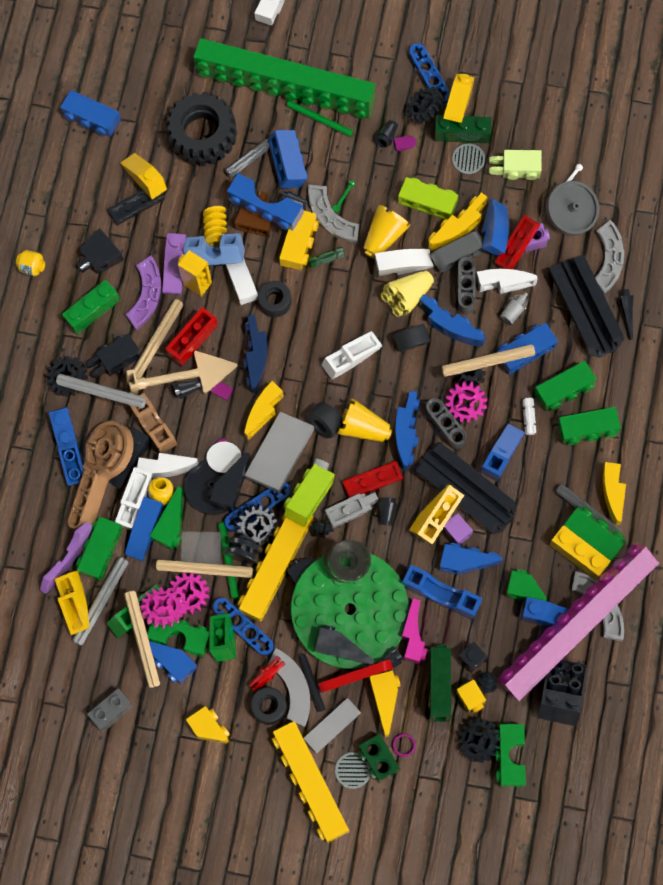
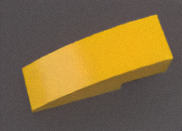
M273 381L260 394L250 412L245 428V437L248 441L276 415L273 407L284 397L283 391Z
M605 462L602 477L605 502L614 524L619 526L622 521L626 484L618 483L621 464Z
M78 571L56 578L55 582L61 596L58 598L70 634L73 635L89 629L88 608Z

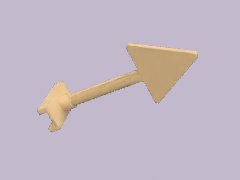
M195 351L194 357L197 369L138 379L134 369L128 370L125 384L130 389L129 393L138 395V390L146 389L149 386L199 377L203 393L206 394L235 370L238 364Z

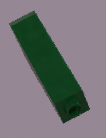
M437 644L435 647H431L430 722H450L451 648H447V645Z

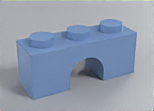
M240 233L222 235L220 246L217 247L207 244L204 236L187 237L183 248L185 255L190 250L207 261L208 265L243 263L245 253Z

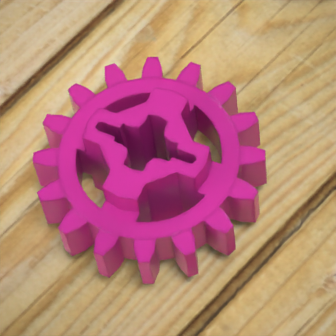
M463 381L462 386L456 383V389L450 388L451 394L446 396L450 401L446 402V406H451L449 411L450 413L454 412L453 417L455 419L459 416L460 422H463L464 418H466L468 423H470L472 417L478 420L477 414L483 416L484 412L481 409L487 408V405L483 403L487 401V397H482L485 394V390L479 391V384L474 387L473 381L469 385L466 384V381ZM465 390H471L473 393L466 392ZM458 394L459 401L454 404V397ZM464 398L470 400V405L467 403L463 404ZM479 400V406L475 409L474 403Z
M184 572L183 578L177 575V581L170 582L173 588H170V593L177 592V596L182 597V603H184L183 614L186 615L190 611L194 615V610L196 609L201 612L200 606H207L204 600L210 599V596L206 594L210 589L209 587H204L207 584L206 580L201 581L200 575L194 578V573L187 576ZM195 583L200 586L201 591L195 589ZM191 589L192 594H190L189 597H186L184 593H188V591Z
M160 587L159 592L152 589V594L146 593V599H142V617L147 619L148 625L153 622L154 628L161 625L162 629H165L166 624L173 627V621L178 623L179 617H183L184 603H182V597H177V592L170 593V588L163 591V588Z

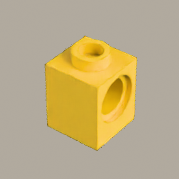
M474 680L456 690V694L468 713L472 710L476 713L484 708L483 704L486 702V699Z

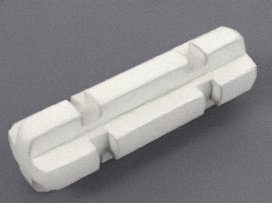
M525 398L522 401L523 408H525L523 410L524 424L526 425L525 434L534 435L536 433V425H534L536 423L535 409L533 408L534 400L533 398Z

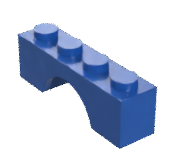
M239 173L227 190L228 199L231 203L235 205L240 204L251 213L256 212L266 221H274L285 230L290 229L293 231L304 214L303 205L289 198H285L278 203L263 202L255 194L254 181Z
M410 565L402 582L406 589L471 620H474L483 599L466 590L448 586L435 579L428 572L413 565Z

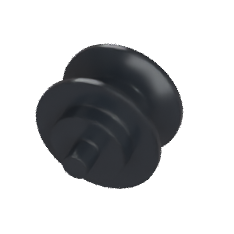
M319 518L318 521H315V525L311 524L310 528L314 529L315 537L318 534H323L325 539L326 535L334 531V528H331V524H328L329 520L323 523Z
M490 672L481 673L478 676L479 682L477 686L484 693H492L497 689L498 678Z

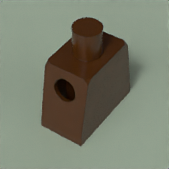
M258 191L257 197L266 202L268 194ZM242 206L235 220L236 230L270 238L272 221H266L260 214L256 212L251 213Z

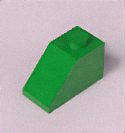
M516 569V571L511 572L506 594L507 598L526 601L527 597L543 601L547 600L532 575L527 574V571Z
M229 613L210 616V652L217 662L236 659V639Z

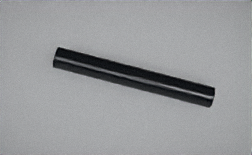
M302 654L298 657L318 712L325 711L326 709L307 656Z

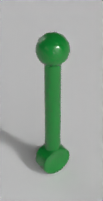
M350 180L348 182V187L343 193L340 200L338 201L337 205H334L332 207V210L335 213L339 212V207L341 203L345 199L351 187L355 186L354 180Z

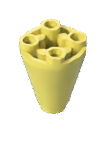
M428 271L391 281L384 285L381 298L389 304L396 317L406 316L411 313L419 303L420 298L430 289L434 279Z

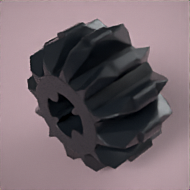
M480 368L455 374L453 377L457 379L456 383L462 385L463 381H466L467 385L473 381V386L476 387L478 384L480 385V383L485 382L483 377L486 376V371Z

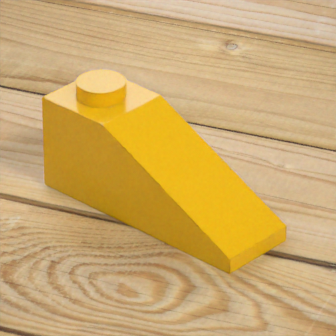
M456 74L443 119L462 123L471 97L474 77H470L467 74Z
M136 153L120 162L121 166L152 200L167 190L161 174Z
M448 484L418 515L409 531L423 541L433 544L464 495Z
M393 670L370 676V683L385 737H388L390 734L398 694L397 687L401 686L398 675L394 676Z

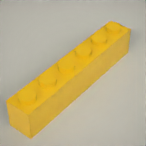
M283 515L282 520L284 522L281 527H277L273 535L275 540L272 544H268L264 553L266 554L264 561L258 563L256 568L257 574L255 578L250 579L247 585L249 590L246 596L242 595L238 602V606H240L239 611L242 614L262 622L287 573L289 565L292 563L313 522V515L305 527Z
M295 721L274 731L275 737L272 738L276 749L281 748L284 754L281 756L285 767L290 766L293 772L290 774L294 785L299 784L302 790L299 792L303 803L308 802L311 808L308 813L312 821H317L320 827L317 829L321 840L326 839L327 843L348 833L349 829Z

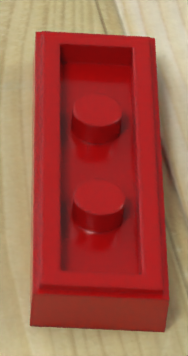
M524 214L507 241L505 253L498 255L495 263L503 269L513 270L540 227V224Z
M394 461L344 480L342 483L348 498H351L357 494H367L401 481L403 476L397 462Z

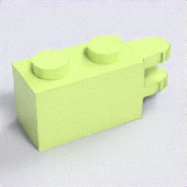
M504 150V156H492L489 158L490 164L503 165V167H491L489 174L503 175V178L510 180L518 178L535 180L541 176V150Z

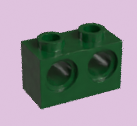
M381 734L359 745L361 751L358 754L363 763L367 761L370 769H368V772L373 780L377 779L380 783L400 771V767ZM370 746H376L379 752L377 755L371 756L368 754L367 749ZM385 763L388 765L389 770L386 773H380L377 770V766Z

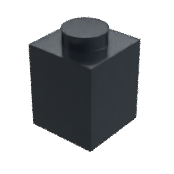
M475 642L462 651L458 657L470 673L487 660L486 654Z

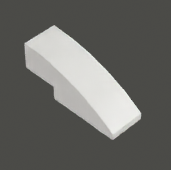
M261 0L255 11V20L272 26L285 0Z
M404 249L375 254L379 276L392 273L400 275L434 267L429 249Z
M244 258L243 263L225 264L240 305L258 300V294Z
M490 269L477 272L476 281L480 292L498 288L499 293L504 294L535 286L537 276L512 269Z
M371 331L342 346L339 351L326 357L322 366L333 380L379 350L382 345Z
M159 453L158 460L139 458L137 468L152 473V478H165L189 472L198 465V459Z
M136 467L132 471L121 500L122 505L115 520L123 528L131 531L143 498L147 497L148 486L153 475Z

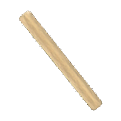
M175 299L133 368L137 379L142 377L181 311L183 302Z
M527 345L442 366V373L446 377L534 356L535 349L533 345Z
M157 560L156 569L159 571L247 578L253 576L252 567Z
M129 591L124 596L148 687H157L160 685L138 598L135 591Z

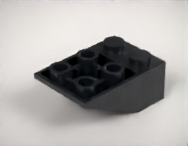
M561 660L545 675L537 718L577 727L582 709L588 665Z

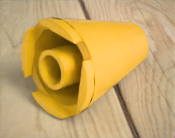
M379 205L376 209L363 249L366 250L364 253L374 259L376 253L385 252L410 226L408 221L393 211L386 212L387 208Z
M351 398L348 402L350 404L349 409L345 408L342 415V423L344 425L337 433L343 436L384 442L385 439L388 440L392 433V429H389L390 424Z

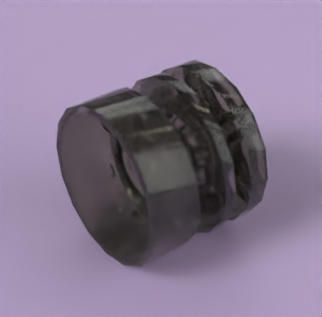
M344 540L332 545L326 551L324 557V568L327 575L339 583H350L363 578L371 565V555L367 547L356 540ZM343 559H348L347 565L343 566Z

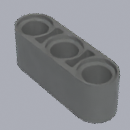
M478 231L472 232L434 251L431 254V258L439 272H445L457 266L463 257L473 258L485 251L482 249L483 240Z
M463 257L458 264V310L462 314H470L475 306V262L470 257ZM469 266L471 269L466 271L462 267ZM468 283L471 287L464 288L462 284ZM469 301L471 305L465 306L462 302Z
M430 399L426 405L427 417L452 449H462L466 443L465 431L440 399ZM437 406L440 410L432 412L429 408ZM443 421H449L451 425L449 427H443L441 423ZM460 436L462 441L455 442L452 438Z

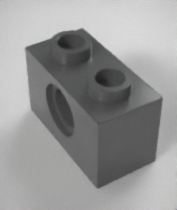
M118 688L87 715L102 732H105L134 706Z

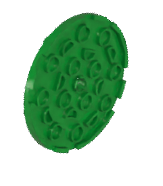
M358 550L337 551L316 560L301 575L291 600L293 627L305 649L316 659L330 666L344 669L362 668L370 665L313 652L318 628H323L324 625L335 627V631L342 633L371 657L374 663H377L388 649L391 650L399 644L409 614L407 592L395 570L379 557ZM349 603L353 604L356 608L355 613L352 615H348L345 612V606Z

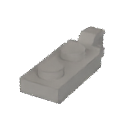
M375 492L368 496H365L364 493L361 495L357 494L326 509L325 513L332 527L336 528L372 509L371 505L379 502V499Z

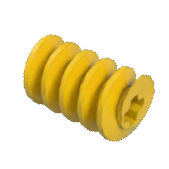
M213 206L203 211L204 237L206 243L210 246H220L221 237L227 232V228H225L227 222L224 221L226 215L223 214L226 212L225 207Z

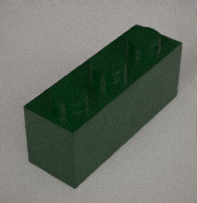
M436 115L435 141L490 143L491 117L464 116L462 123L443 119L444 115Z

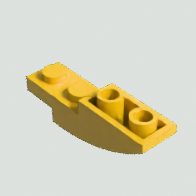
M483 193L478 197L475 196L470 201L468 209L462 210L457 218L454 215L449 219L446 218L441 223L440 230L437 233L433 232L429 237V249L431 251L440 249L471 232L481 222L482 214L479 212L486 205L487 196Z

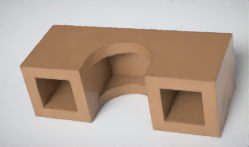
M145 393L140 396L146 398L145 407L139 408L129 405V407L158 451L164 454L176 446L177 442L166 424L158 416Z

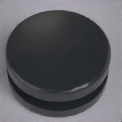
M230 537L227 543L230 547L225 548L224 554L226 556L250 565H257L260 559L255 555L262 554L263 549L261 546L237 537Z

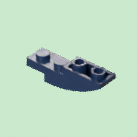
M249 315V322L245 323L247 334H251V340H248L250 352H246L247 359H243L245 370H249L250 375L246 377L247 386L252 388L254 394L257 393L266 370L267 338L265 331L258 332L255 315Z

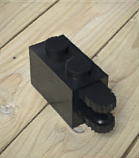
M127 333L126 335L118 336L110 345L102 346L96 352L97 356L86 362V367L90 369L101 362L102 366L95 369L91 375L93 378H96L108 372L111 377L137 361L141 357V352L129 333Z

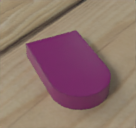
M413 136L394 138L396 151L413 149L416 146V139Z
M221 382L211 389L214 395L226 401L233 391V388Z

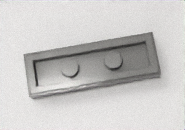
M347 698L303 739L317 754L354 721L361 712Z

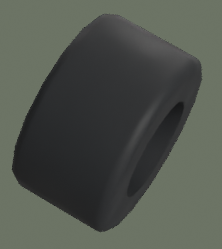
M269 281L263 284L258 292V303L262 313L276 318L285 315L289 311L292 300L287 285L279 281ZM272 294H279L282 297V301L275 305L269 304L267 299Z
M424 324L410 327L393 335L399 352H404L430 342Z
M319 402L307 414L308 423L313 425L314 430L325 438H333L344 425L340 413L326 402Z
M264 687L258 690L250 702L254 718L265 725H273L280 722L287 710L283 694L278 689L272 687ZM270 698L276 702V709L274 712L267 714L262 711L261 703L265 699Z

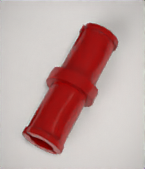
M276 656L266 667H262L260 673L249 682L251 688L255 686L253 688L255 692L260 690L268 681H272L274 675L286 665L284 661L279 662L281 660L279 656Z

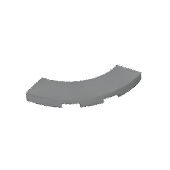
M308 185L310 207L312 212L316 214L319 224L331 235L347 242L357 243L359 224L349 222L337 216L329 204L327 186Z
M611 220L596 231L604 247L605 260L601 271L595 278L604 295L610 291L618 280L624 262L622 238Z
M575 572L571 592L583 596L586 590L594 585L597 580L586 574ZM616 605L602 619L603 638L623 642V617L618 605Z
M275 648L269 663L276 656H279L281 658L279 662L284 661L286 664L277 674L286 683L290 694V709L287 720L295 721L296 724L305 727L310 713V693L307 681L299 666L288 655Z

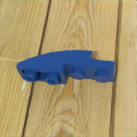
M425 294L420 298L419 306L429 314L428 323L436 330L465 344L481 347L485 344L484 333L479 328L475 329L468 318L465 316L461 317L458 313L452 318L450 312L446 309L442 310L434 298L428 297Z
M414 391L409 393L406 408L398 407L396 416V447L400 463L405 471L408 470L409 465H413L415 455L412 454L413 447L417 448L419 436H416V429H411L414 428L416 417H413L414 410H418L420 399H417V392Z
M64 408L49 412L67 485L78 484L81 482L85 470L82 467L81 453L69 410Z

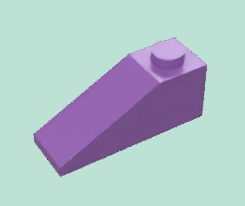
M167 233L163 277V293L182 295L183 282L178 267V260L184 254L183 248L187 238L185 234Z

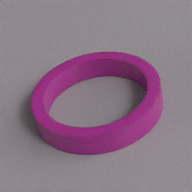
M408 734L397 736L393 742L395 753L401 757H408L415 750V741ZM401 737H408L413 742V749L408 754H401L396 750V741Z

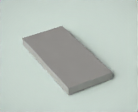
M280 412L249 466L245 478L280 493L313 433L314 426Z

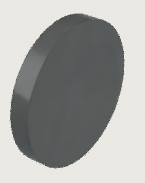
M567 181L551 191L546 202V212L550 223L559 232L566 235H580L595 225L599 216V202L593 190L584 183Z

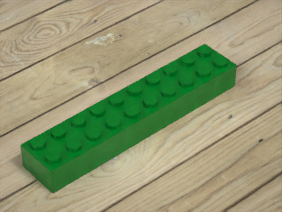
M200 38L194 54L196 72L203 78L210 77L222 83L229 82L238 87L251 88L253 91H264L272 96H283L291 101L298 100L304 104L317 105L326 110L333 109L341 114L348 113L360 119H370L375 103V83Z

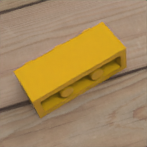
M304 211L293 231L288 229L280 255V266L302 271L303 265H307L309 254H307L308 248H312L314 242L312 235L313 232H317L319 226L315 213Z
M189 250L186 255L183 254L178 260L181 279L185 287L202 297L212 284L208 262Z
M564 525L551 540L550 546L596 580H598L611 562Z

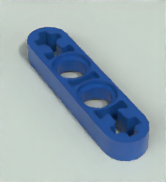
M420 43L413 44L410 47V59L424 84L429 86V88L434 86L435 89H440L441 94L445 95V99L441 103L443 106L447 105L450 91L426 48ZM415 50L421 52V60H419L420 57L417 53L414 54ZM429 64L431 68L424 71L421 69V65ZM432 78L438 79L439 83L437 85H431L429 83V80Z
M287 483L283 485L282 489L286 488V494H278L276 496L277 501L274 500L271 492L274 495L278 492L269 488L230 513L225 519L226 528L230 532H236V527L233 525L229 526L231 524L230 520L233 519L235 521L240 517L237 514H243L242 508L247 509L250 504L255 508L257 503L261 505L260 501L264 497L271 499L272 502L267 507L269 511L290 497V486Z
M219 598L214 602L213 609L216 615L226 614L223 610L218 611V604H226V609L231 612L229 614L230 618L236 615L242 618L240 625H232L233 631L261 656L272 654L274 645L271 639L225 598ZM250 628L256 631V636L252 639H248L245 636L246 630ZM260 635L262 636V638H260V641L262 643H269L268 651H261L262 647L258 642L256 643V645L253 644L259 639Z

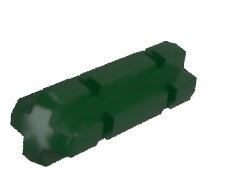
M338 247L334 251L329 250L318 254V257H310L309 264L312 268H315L319 264L323 265L334 261L335 258L340 259L345 256L342 247Z

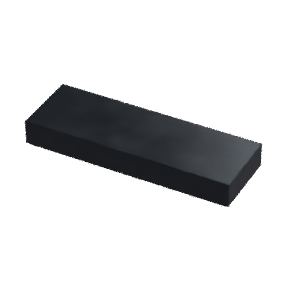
M142 189L107 210L118 226L165 200V197L161 193L152 200Z

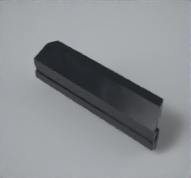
M584 254L549 267L548 270L589 355L600 358L615 352L624 341V335Z
M437 442L429 448L417 461L413 471L439 492L449 484L462 493L464 496L458 507L491 534L503 532L506 526L513 520L517 508L516 502L441 442Z

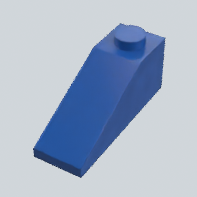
M527 597L521 621L551 627L558 617L569 609L547 601Z

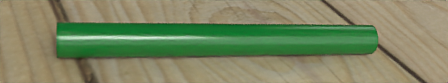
M291 100L287 102L286 107L352 137L353 130Z
M219 523L218 530L225 565L233 566L232 558L224 554L225 548L230 547L227 543L225 523ZM227 576L231 599H237L239 595L236 579L234 576Z

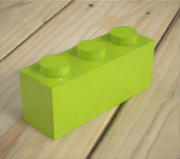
M408 177L405 178L398 196V204L442 219H449L453 215L458 202V194L449 189L443 190L434 184H425L417 178Z
M316 464L313 465L311 470L307 469L303 476V482L296 485L293 497H289L284 504V516L305 527L331 488L335 474Z

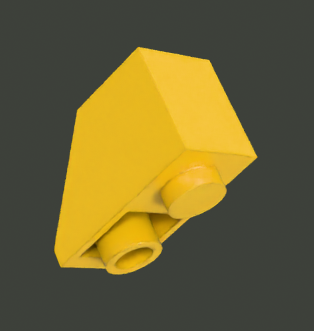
M205 706L186 719L198 739L225 744L229 742L227 736L230 734L224 725L221 727L216 722L218 716L213 709L208 710Z

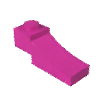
M413 598L402 635V640L409 641L404 660L420 664L421 659L425 660L428 649L424 648L425 642L421 641L418 630L420 600Z

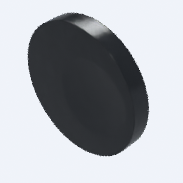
M207 460L198 463L188 473L184 486L185 494L190 505L198 512L206 515H219L227 512V510L211 506L208 494L224 473L213 470Z

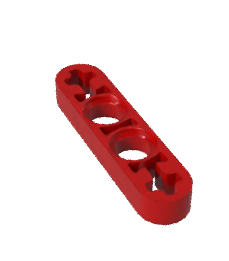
M390 659L318 683L320 692L323 693L393 669Z

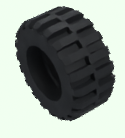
M195 92L190 97L187 95L183 96L181 102L177 100L174 103V108H170L169 116L166 118V133L170 147L176 156L180 155L181 160L184 162L189 160V163L192 165L200 163V166H206L208 162L214 164L217 159H224L225 153L229 154L231 152L232 146L236 142L237 128L233 111L224 99L219 100L215 94L209 96L208 92H202L200 95ZM206 118L218 124L217 131L207 139H192L184 133L186 127L196 119Z

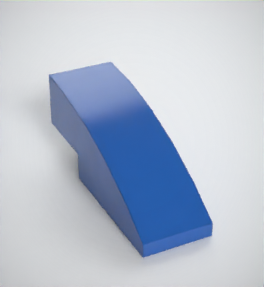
M490 199L481 232L485 234L482 249L496 256L504 254L506 251L509 219L507 207L494 199Z
M147 497L143 498L127 544L126 556L144 561L152 541L150 535L164 508L161 502Z

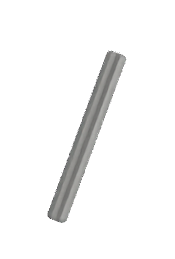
M59 374L56 379L58 385L139 408H144L146 404L145 397L63 374Z
M119 557L88 611L89 629L76 633L73 638L74 643L83 645L128 565L126 559Z

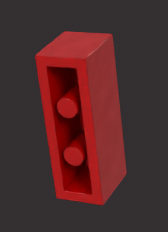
M201 307L165 348L168 357L182 367L218 327L217 318Z

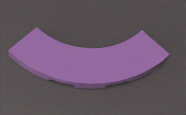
M152 255L136 265L142 278V293L135 306L125 314L136 331L153 315L161 295V277Z
M85 522L74 532L72 540L66 549L68 553L63 558V561L59 560L43 577L40 587L42 592L46 594L56 585L55 579L63 576L71 567L83 549L93 525Z

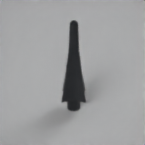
M623 289L619 301L625 317L629 339L633 340L634 295L630 296L629 289Z

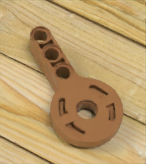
M107 421L97 426L88 437L84 448L85 464L82 466L85 471L68 518L70 528L77 530L85 522L93 525L107 483L111 478L119 475L128 465L133 453V437L126 426L115 421ZM109 445V449H108L107 453L105 454V450H106L107 446Z

